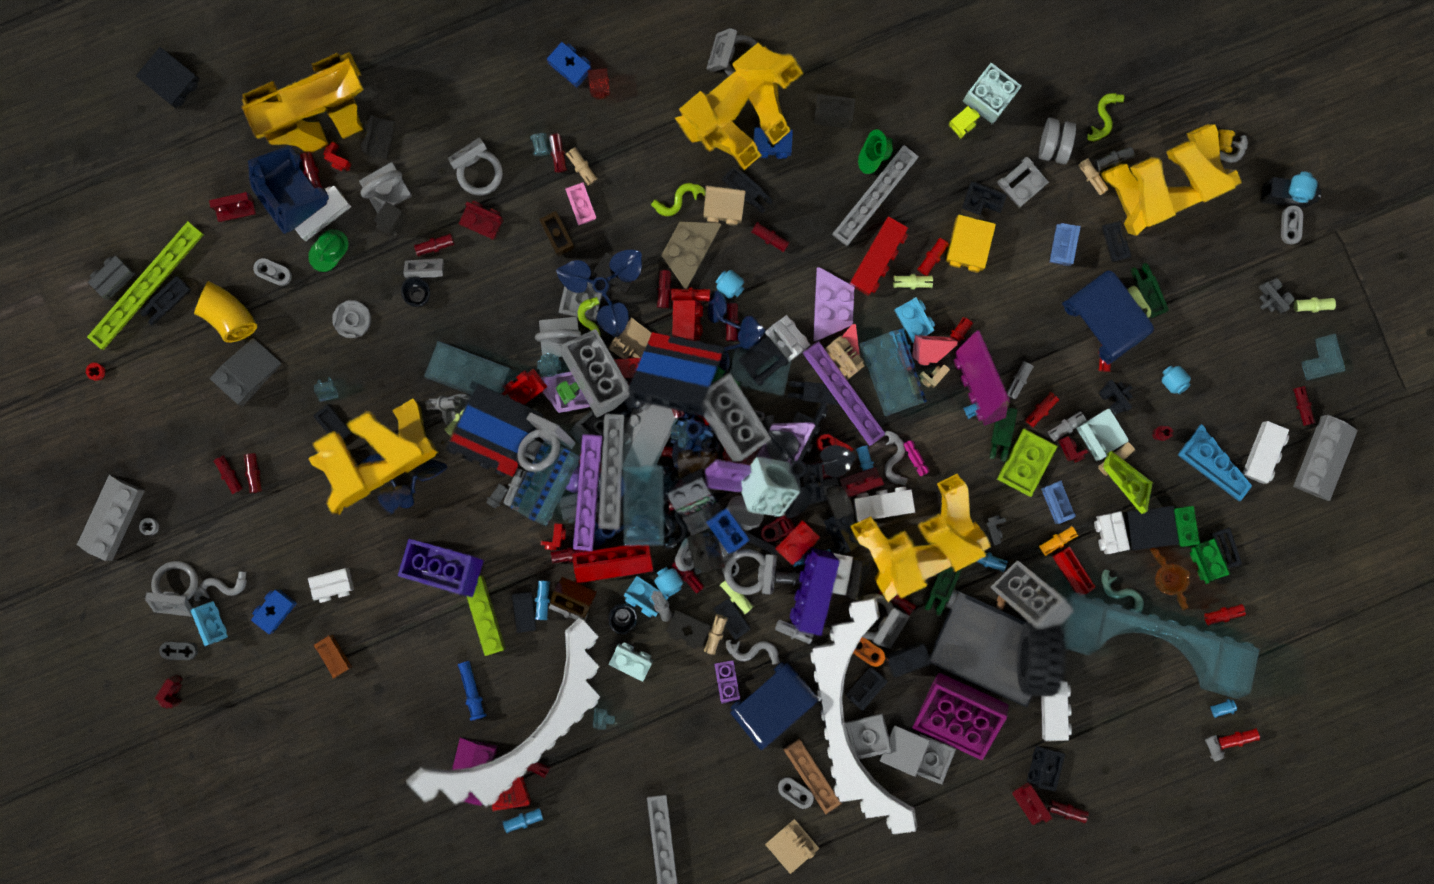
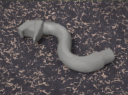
M1240 136V142H1232L1238 149L1235 154L1229 155L1220 151V159L1231 163L1240 160L1247 149V137Z
M886 431L884 436H888L889 441L885 445L896 444L898 448L897 453L888 459L885 464L886 478L894 484L906 486L908 478L901 477V475L895 474L892 471L893 465L899 462L905 454L904 442L896 433Z
M239 571L234 588L227 587L217 578L205 579L197 587L194 600L200 601L201 596L209 599L206 591L209 586H216L226 595L233 596L241 593L246 586L247 572Z
M731 640L725 642L728 652L736 660L749 661L755 657L759 650L766 649L769 653V658L771 657L772 664L780 663L779 652L776 646L770 642H758L745 654L738 651L740 641L737 644H731Z

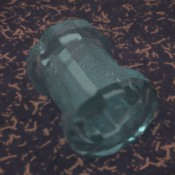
M546 133L530 136L535 150L533 152L534 156H543L550 153L545 139L547 137Z

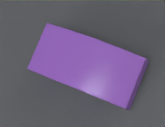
M734 661L714 664L721 704L740 701Z

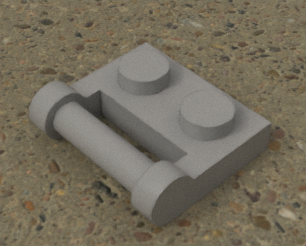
M1025 157L1022 163L1009 175L997 181L1018 208L1049 183L1028 157ZM1028 169L1030 174L1012 189L1009 184Z

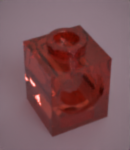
M607 68L588 70L591 97L605 99L606 96L610 95Z

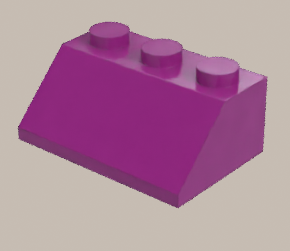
M460 737L452 770L472 768L494 761L498 746ZM471 790L468 792V797L462 801L479 806L483 805Z

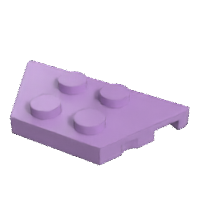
M821 268L816 270L813 341H818L837 333L853 324L854 286Z
M571 372L541 377L548 386L542 392L558 413L590 408L581 389L574 393L576 397L566 405L555 388L564 381L568 385L576 382Z
M772 423L769 431H787L796 436L799 449L792 456L795 461H798L815 423ZM766 443L760 447L756 457L772 459L768 453Z

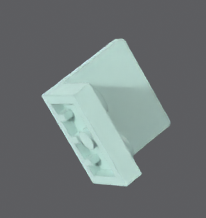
M1110 409L1103 411L1076 428L1096 461L1103 459L1107 456L1108 452L1117 449L1129 441Z
M625 642L622 645L618 644L608 665L643 682L653 662L650 659L651 655L643 651L637 653L633 651V646Z

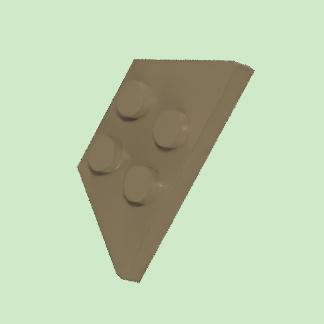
M679 222L661 255L685 289L688 288L721 227L720 223Z

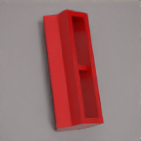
M1070 547L1052 556L1078 597H1082L1095 588V585Z

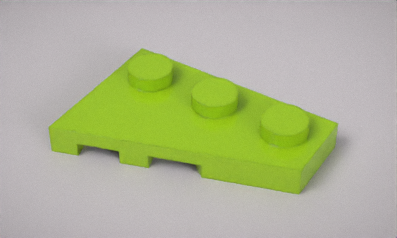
M1113 451L1108 452L1103 469L1141 514L1147 512L1153 482Z

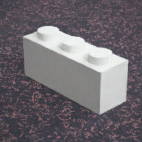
M335 186L325 188L329 196L327 205L295 228L303 240H309L351 207Z
M1269 421L1262 422L1242 472L1245 477L1262 484L1272 481L1275 475L1274 467L1276 463L1280 462L1282 457V447L1289 440V435H1287L1289 429Z
M906 487L895 488L893 493H888L887 490L876 491L874 496H869L868 493L857 494V498L853 499L857 522L870 516L872 519L915 512L912 490H907Z
M1063 680L1061 682L1059 692L1053 697L1041 696L1042 739L1045 741L1069 740V735L1072 734L1071 724H1068V716H1071V705L1068 704L1071 688L1070 685H1067V681Z

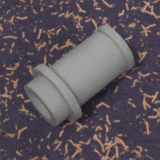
M1217 735L1205 739L1211 753L1210 758H1213L1214 761L1225 758V751H1222Z

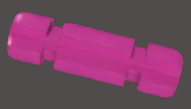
M909 440L904 443L905 451H908V456L914 467H917L918 474L920 476L927 474L929 469L927 465H924V460L918 449L914 448V442Z

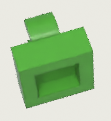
M564 381L555 389L566 405L576 397L574 393L580 387L576 382L568 385Z

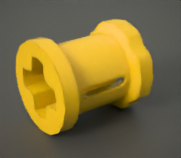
M1218 130L1220 151L1225 153L1232 152L1231 143L1235 132L1231 130Z

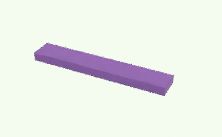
M816 342L805 350L803 354L869 446L873 445L885 435L883 429L820 342Z
M583 434L573 545V549L593 551L602 435Z

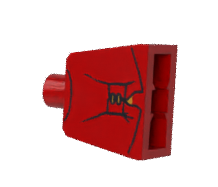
M523 776L517 777L508 790H503L498 795L497 801L492 804V810L496 811L530 805L531 799Z

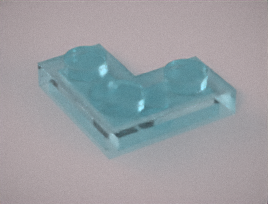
M1336 334L1315 339L1320 358L1301 362L1306 381L1346 371Z

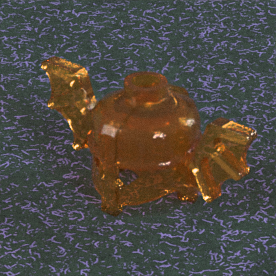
M1151 548L1150 550L1154 558L1162 566L1156 573V588L1168 595L1177 594L1179 605L1183 611L1189 607L1186 603L1187 599L1182 592L1186 591L1190 583L1189 571L1173 563L1166 564L1165 558L1160 555L1159 550Z

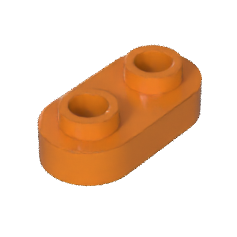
M862 637L859 641L862 643V648H856L853 654L871 666L877 667L883 664L885 660L884 652ZM873 653L878 654V658L876 660H873L871 658V655Z

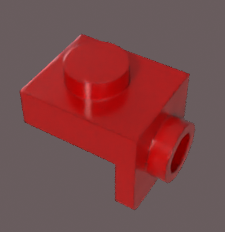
M332 141L325 148L324 159L332 163L331 167L342 172L345 169L349 171L352 164L335 155L339 146Z
M554 524L552 542L541 541V545H545V549L556 550V547H561L562 539L565 540L567 531L566 528H563L564 524Z

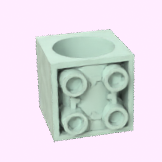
M990 63L969 90L963 102L974 108L981 116L993 124L1019 91L1021 85Z
M756 457L750 465L751 473L741 480V492L748 512L782 516L800 492L795 476L790 472V463Z

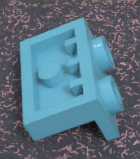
M916 297L894 310L912 343H914L915 335L927 336L934 331L933 327H935L930 316L927 317L924 312L926 308L923 302L917 300Z
M636 576L623 595L626 597L625 601L633 607L637 604L643 608L641 612L650 618L652 615L656 617L659 613L655 611L654 602L651 598L652 592L659 590Z
M214 601L190 610L205 646L228 637L226 627L221 621L219 610L215 606Z

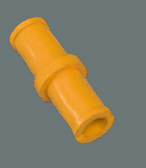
M1070 526V528L1062 533L1053 535L1052 539L1040 545L1039 548L1047 556L1059 547L1063 548L1064 544L1078 537V534Z

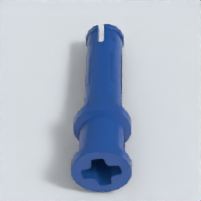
M470 661L459 663L458 666L467 697L465 703L468 705L471 714L470 721L486 717L487 714L484 713L481 703L483 699L478 695Z

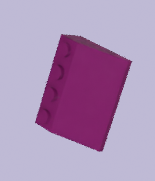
M976 331L956 351L954 364L957 370H961L963 375L961 376L964 387L968 386L970 391L968 393L971 404L975 403L977 408L975 410L976 416L979 421L982 420L985 426L1006 418L1009 399L979 331Z
M938 672L912 728L983 760L1008 716L1009 705Z

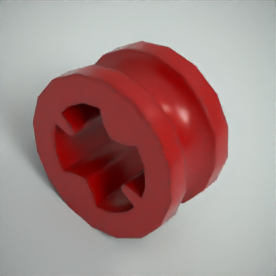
M91 363L86 368V375L94 381H99L104 378L105 369L98 363ZM93 368H99L98 372L100 373L98 376H92L93 372L91 371Z

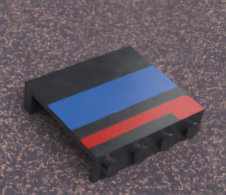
M652 332L628 388L631 400L705 416L707 409L704 401L720 361L727 360L725 348L719 345L704 344L701 341H690L682 337L676 338L664 333L657 334Z
M472 380L469 388L473 392L448 443L445 441L441 443L446 446V451L454 455L457 452L463 454L462 458L473 462V460L479 461L478 465L489 470L492 467L496 469L495 473L505 477L508 474L513 477L519 465L517 455L519 445L529 433L536 430V427L526 418L530 412L541 418L543 414Z

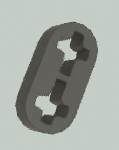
M170 641L160 646L159 653L164 659L191 660L197 656L198 647L191 642ZM169 645L171 649H177L176 652L170 653V655H168V652H165V648H168ZM189 646L193 653L189 654L188 657L187 653H181V649H187Z

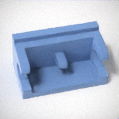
M1064 223L1056 225L1049 262L1071 266L1074 263L1081 226Z
M1062 481L1041 488L1055 524H1060L1076 517Z

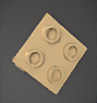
M631 318L623 333L614 338L609 349L622 359L641 358L651 332Z
M840 336L825 350L846 380H848L865 365L859 355L850 359L857 352L855 351L848 356L847 353L853 347L844 351L851 344L846 338Z
M795 819L765 844L790 874L808 858L811 859L815 852L820 849Z

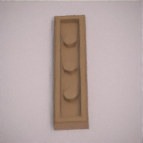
M800 738L783 748L825 814L842 804Z

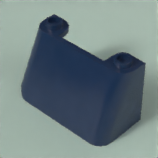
M290 145L248 160L251 188L284 234L297 228L327 205V200H329L327 191L321 187L314 189L299 168V162H301L300 155Z
M1109 270L1062 303L1066 313L1074 317L1080 315L1100 341L1102 346L1099 348V356L1107 365L1154 332L1151 321L1119 278Z
M788 662L778 664L774 668L775 673L745 701L740 702L738 700L730 707L732 709L730 714L760 750L768 746L819 700L814 691Z

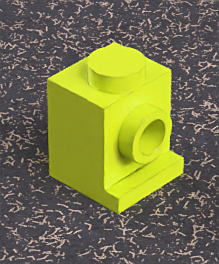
M968 106L950 121L949 126L962 139L966 134L965 130L969 132L977 125L975 122L980 115L974 108L970 109Z

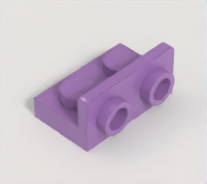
M717 460L705 470L707 487L741 492V480L751 473V466Z

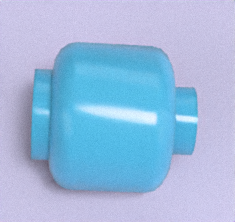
M1301 172L1292 178L1289 194L1294 201L1306 203L1314 198L1318 182L1312 177L1311 173Z
M724 270L716 280L717 290L728 299L734 295L738 297L744 290L742 287L744 283L743 278L733 270L728 272Z
M1169 366L1163 371L1162 383L1172 394H1181L1190 387L1191 384L1189 382L1191 378L1181 366H1175L1174 368Z
M665 567L657 572L658 577L655 578V584L663 595L670 597L682 589L683 580L676 569L668 570Z

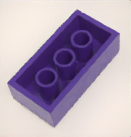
M408 539L398 576L473 597L484 560Z
M809 548V552H806L804 556L805 568L799 576V582L801 583L799 590L797 589L794 599L796 603L795 607L791 609L790 619L798 631L821 635L840 560L832 552Z

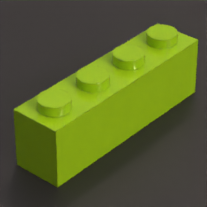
M479 576L473 597L467 596V600L484 655L487 656L503 651L506 647L484 576Z

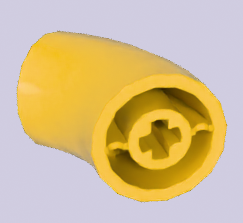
M210 281L206 283L194 314L210 323L221 335L223 341L227 343L240 341L255 332L257 324L246 307L220 286Z

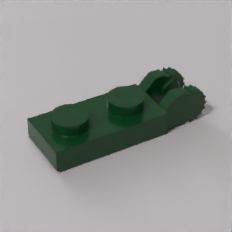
M1144 263L1142 264V270L1147 279H1141L1136 267L1131 269V273L1136 282V287L1151 309V316L1149 317L1151 319L1168 312L1169 309L1155 276H1153L1149 265Z
M1007 408L1006 418L994 423L990 459L995 458L997 445L1003 446L1001 461L1006 462L1009 447L1011 446L1017 409Z
M951 566L938 573L930 591V597L926 603L925 610L929 611L936 597L941 599L936 609V614L941 615L946 602L949 601L962 568L955 571Z

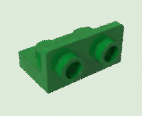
M1194 506L1174 509L1180 547L1200 544Z
M1215 538L1194 545L1191 548L1190 556L1194 563L1197 562L1199 567L1197 570L1198 575L1206 584L1230 574Z

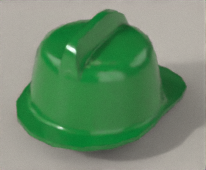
M877 129L870 132L860 151L858 165L859 169L865 174L875 172L881 162L887 160L892 154V139L886 137L881 130Z
M339 230L324 232L309 251L308 259L310 265L321 272L334 268L348 249V239L345 234Z

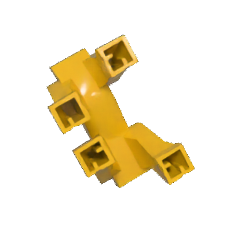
M759 43L733 63L736 70L708 95L701 91L698 92L679 109L683 116L675 118L686 137L692 143L702 141L709 152L716 147L732 155L744 170L762 155L757 150L755 142L742 132L733 121L737 118L747 100H749L760 117L762 131L769 142L775 145L791 131L781 112L778 100V84L785 89L792 81L803 74L796 60L791 55L783 56L771 52L766 46L762 47Z
M348 52L344 55L336 53L313 63L314 75L280 90L277 89L274 82H270L243 94L244 99H242L244 106L242 108L255 137L259 139L266 136L271 145L297 146L306 153L317 151L329 145L319 122H306L302 119L325 111L331 117L343 139L364 130L358 117L357 105L354 97L363 91L358 78L361 74L351 53Z
M1207 124L1187 133L1188 142L1166 151L1169 159L1179 165L1190 181V186L1166 187L1162 165L1159 158L1154 157L1130 167L1132 173L1127 164L1121 163L1116 167L1113 166L1100 172L1102 180L1113 186L1127 215L1124 225L1129 234L1137 236L1146 226L1150 227L1175 216L1176 212L1198 202H1206L1236 188V185L1242 183L1237 170H1224L1220 161L1218 130L1215 124Z
M414 398L393 410L398 419L399 436L379 423L374 414L369 412L348 423L351 431L364 437L385 459L383 461L367 462L357 466L341 435L335 432L313 443L319 453L308 459L313 466L324 471L332 485L333 491L327 505L333 514L340 515L344 507L347 508L371 494V491L404 472L408 473L436 456L435 454L438 451L433 442L426 437L421 407Z
M958 474L937 483L942 495L941 514L918 525L926 539L933 543L932 545L913 547L905 532L889 540L881 532L871 516L850 526L859 544L867 547L879 571L874 579L887 602L896 594L903 598L925 587V579L951 566L957 571L985 557L984 550L991 547L987 536L976 522L972 523L969 510L968 488Z

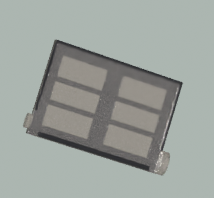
M953 589L949 601L946 602V607L950 608L949 613L929 655L931 664L1027 708L1033 695H1025L1021 692L1017 677L1018 643L1022 627L1026 622Z

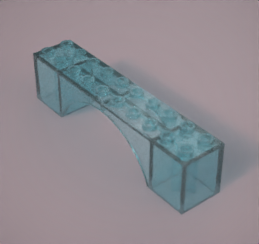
M1081 593L1071 594L1065 599L1074 610L1061 624L1064 630L1066 649L1089 656L1099 650L1108 639L1127 633L1149 634L1169 642L1184 654L1197 674L1201 689L1235 699L1251 694L1260 650L1253 647V644L1248 642L1238 643L1231 637L1221 638L1216 636V633L1210 631H1197V628L1194 626H1180L1178 622L1173 620H1167L1166 622L1160 620V617L1156 615H1143L1139 610L1122 609L1123 606L1118 604L1108 605L1101 599L1093 598L1091 600L1085 598V595Z

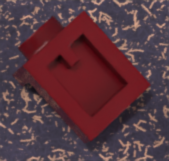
M1069 436L1058 440L1067 461L1074 460V462H1078L1085 458L1084 454L1089 453L1087 449L1076 453V443Z

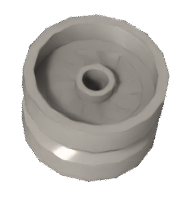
M1049 117L1041 138L1039 159L1049 161L1054 155L1056 163L1066 165L1074 144L1076 123L1065 121L1060 129L1059 119Z

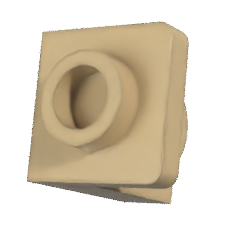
M943 365L941 368L937 366L931 373L932 379L922 372L919 375L922 378L920 381L927 388L930 386L934 388L950 369L946 365Z

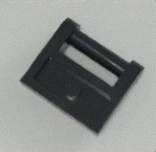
M769 336L738 359L759 387L764 384V380L779 368L789 364L787 358ZM776 355L778 360L760 375H757L755 371Z

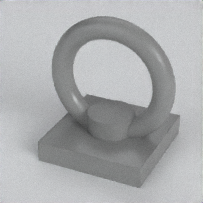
M731 28L717 33L706 70L715 72L724 69L726 74L730 76L735 72L729 64L735 52L734 45L746 43L752 48L757 42L749 36H736L737 31Z
M480 138L448 157L454 169L457 168V179L461 187L468 193L478 196L493 192L499 186L502 179L501 163L495 155L485 151L487 148ZM480 158H485L494 166V179L486 187H473L465 179V167L472 165Z
M392 162L359 180L363 187L361 196L369 198L379 215L412 196L402 180V173L397 171Z
M578 318L539 320L540 333L535 335V339L541 342L543 359L562 357V344L581 336L578 328Z
M530 412L526 419L538 430L529 433L520 443L517 454L518 461L528 471H541L555 461L559 453L560 444L572 449L576 442L558 425ZM540 437L552 444V450L544 461L532 464L526 460V449L534 439Z
M740 549L729 556L724 566V577L728 586L733 591L743 595L755 594L762 590V594H773L777 555L768 554L765 558L760 552L753 549ZM744 556L753 557L760 563L758 583L751 587L738 585L732 577L731 571L734 562Z
M172 561L162 565L153 575L151 582L153 593L147 592L146 602L153 612L192 617L190 610L193 608L188 600L195 594L198 587V575L195 569L182 561ZM171 569H182L190 577V586L181 596L174 592L162 593L160 590L159 582L161 577Z
M867 594L857 601L877 598V602L886 608L888 614L880 622L879 631H867L862 637L891 649L910 616L895 609L890 601L887 602L885 597L880 594Z

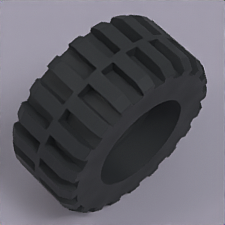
M1027 621L1022 627L1017 651V677L1019 689L1025 695L1053 697L1059 692L1064 677L1066 660L1065 635L1061 625L1037 629Z

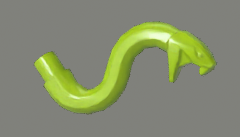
M1110 93L1101 98L1098 104V112L1105 122V127L1102 130H1098L1092 126L1093 134L1087 135L1089 141L1100 140L1111 132L1113 122L1105 106L1109 103L1124 102V95Z
M686 183L677 189L673 207L668 208L656 199L651 206L662 216H672L680 210L682 197L686 191H691L696 200L699 193H703V196H705L706 190L698 184Z
M595 297L583 301L579 305L577 312L578 319L582 325L591 331L596 329L600 335L598 326L585 316V312L588 309L600 304L598 298Z

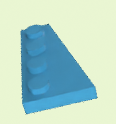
M1200 424L1178 453V456L1236 500L1241 501L1252 485L1240 470L1234 466L1227 454L1221 450L1214 438L1208 434L1206 428Z

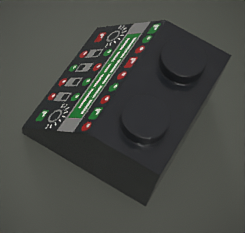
M699 469L667 484L666 494L674 509L684 517L719 502L714 489L707 487L706 475L703 469Z

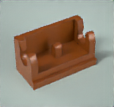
M329 635L314 644L315 649L318 651L333 679L352 668L333 635Z

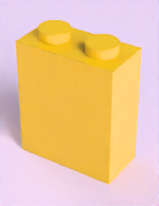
M958 215L945 262H949L950 266L956 268L961 266L968 267V270L979 273V270L983 271L986 266L996 224Z

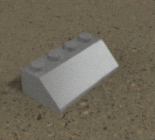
M596 329L562 344L561 355L596 417L614 410L630 396L627 382Z
M727 374L711 384L704 401L707 409L704 417L732 461H742L771 438L731 374Z
M647 403L641 405L639 410L634 408L623 431L622 469L649 481L678 419L674 417L672 409Z
M1330 415L1321 416L1293 487L1330 501L1358 430L1347 422Z
M109 475L77 545L91 555L105 561H112L145 490Z
M1018 560L991 586L993 591L1037 629L1061 625L1074 612L1064 598Z

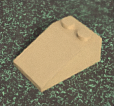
M706 186L704 219L711 223H718L719 220L726 221L728 225L742 223L745 191Z

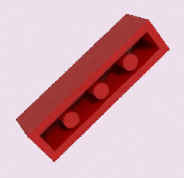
M888 216L852 278L850 285L867 296L871 292L875 294L880 285L877 282L880 276L885 277L890 268L887 266L889 260L894 261L899 252L896 249L899 243L904 244L909 235L906 233L908 227Z
M695 300L673 301L672 337L700 341V336L703 333V328L700 324L701 317L703 316L701 302Z
M649 542L572 554L577 583L653 571Z

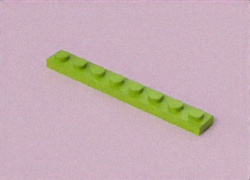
M187 221L87 338L101 350H104L204 234Z

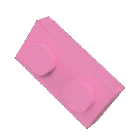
M584 183L566 188L578 225L596 220L597 218Z

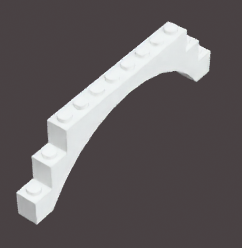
M877 598L854 601L851 603L852 606L849 607L850 617L854 618V621L834 624L832 629H830V637L835 643L815 646L813 652H811V661L816 666L814 678L815 682L819 683L820 688L817 694L819 702L822 701L823 705L821 717L823 721L825 720L827 727L824 728L826 740L829 739L830 744L828 756L833 761L831 773L832 777L836 778L837 783L834 786L835 795L839 797L840 802L863 799L861 801L862 813H865L866 818L889 815L887 817V825L889 829H892V834L913 832L917 829L914 807L891 795L872 778L858 759L850 743L844 722L842 696L845 674L851 656L862 636L880 617Z
M578 618L565 631L566 663L563 681L556 701L545 720L533 734L511 752L492 762L472 768L441 770L421 767L407 780V783L425 802L428 799H433L438 794L437 790L441 788L455 804L464 801L471 790L486 807L489 804L492 805L497 801L498 795L503 790H508L517 777H521L526 773L527 767L531 763H536L546 749L549 750L555 745V740L559 736H564L574 722L577 723L583 718L585 711L592 709L598 703L597 700L600 696L585 680L595 676L599 666L584 651L586 648L590 649L594 646L598 636L584 620Z

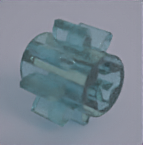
M547 353L541 356V360L537 361V369H540V374H543L545 377H553L558 374L557 370H561V361H559L558 356Z

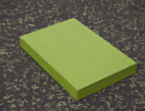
M1022 429L997 480L1032 497L1058 446L1026 429Z

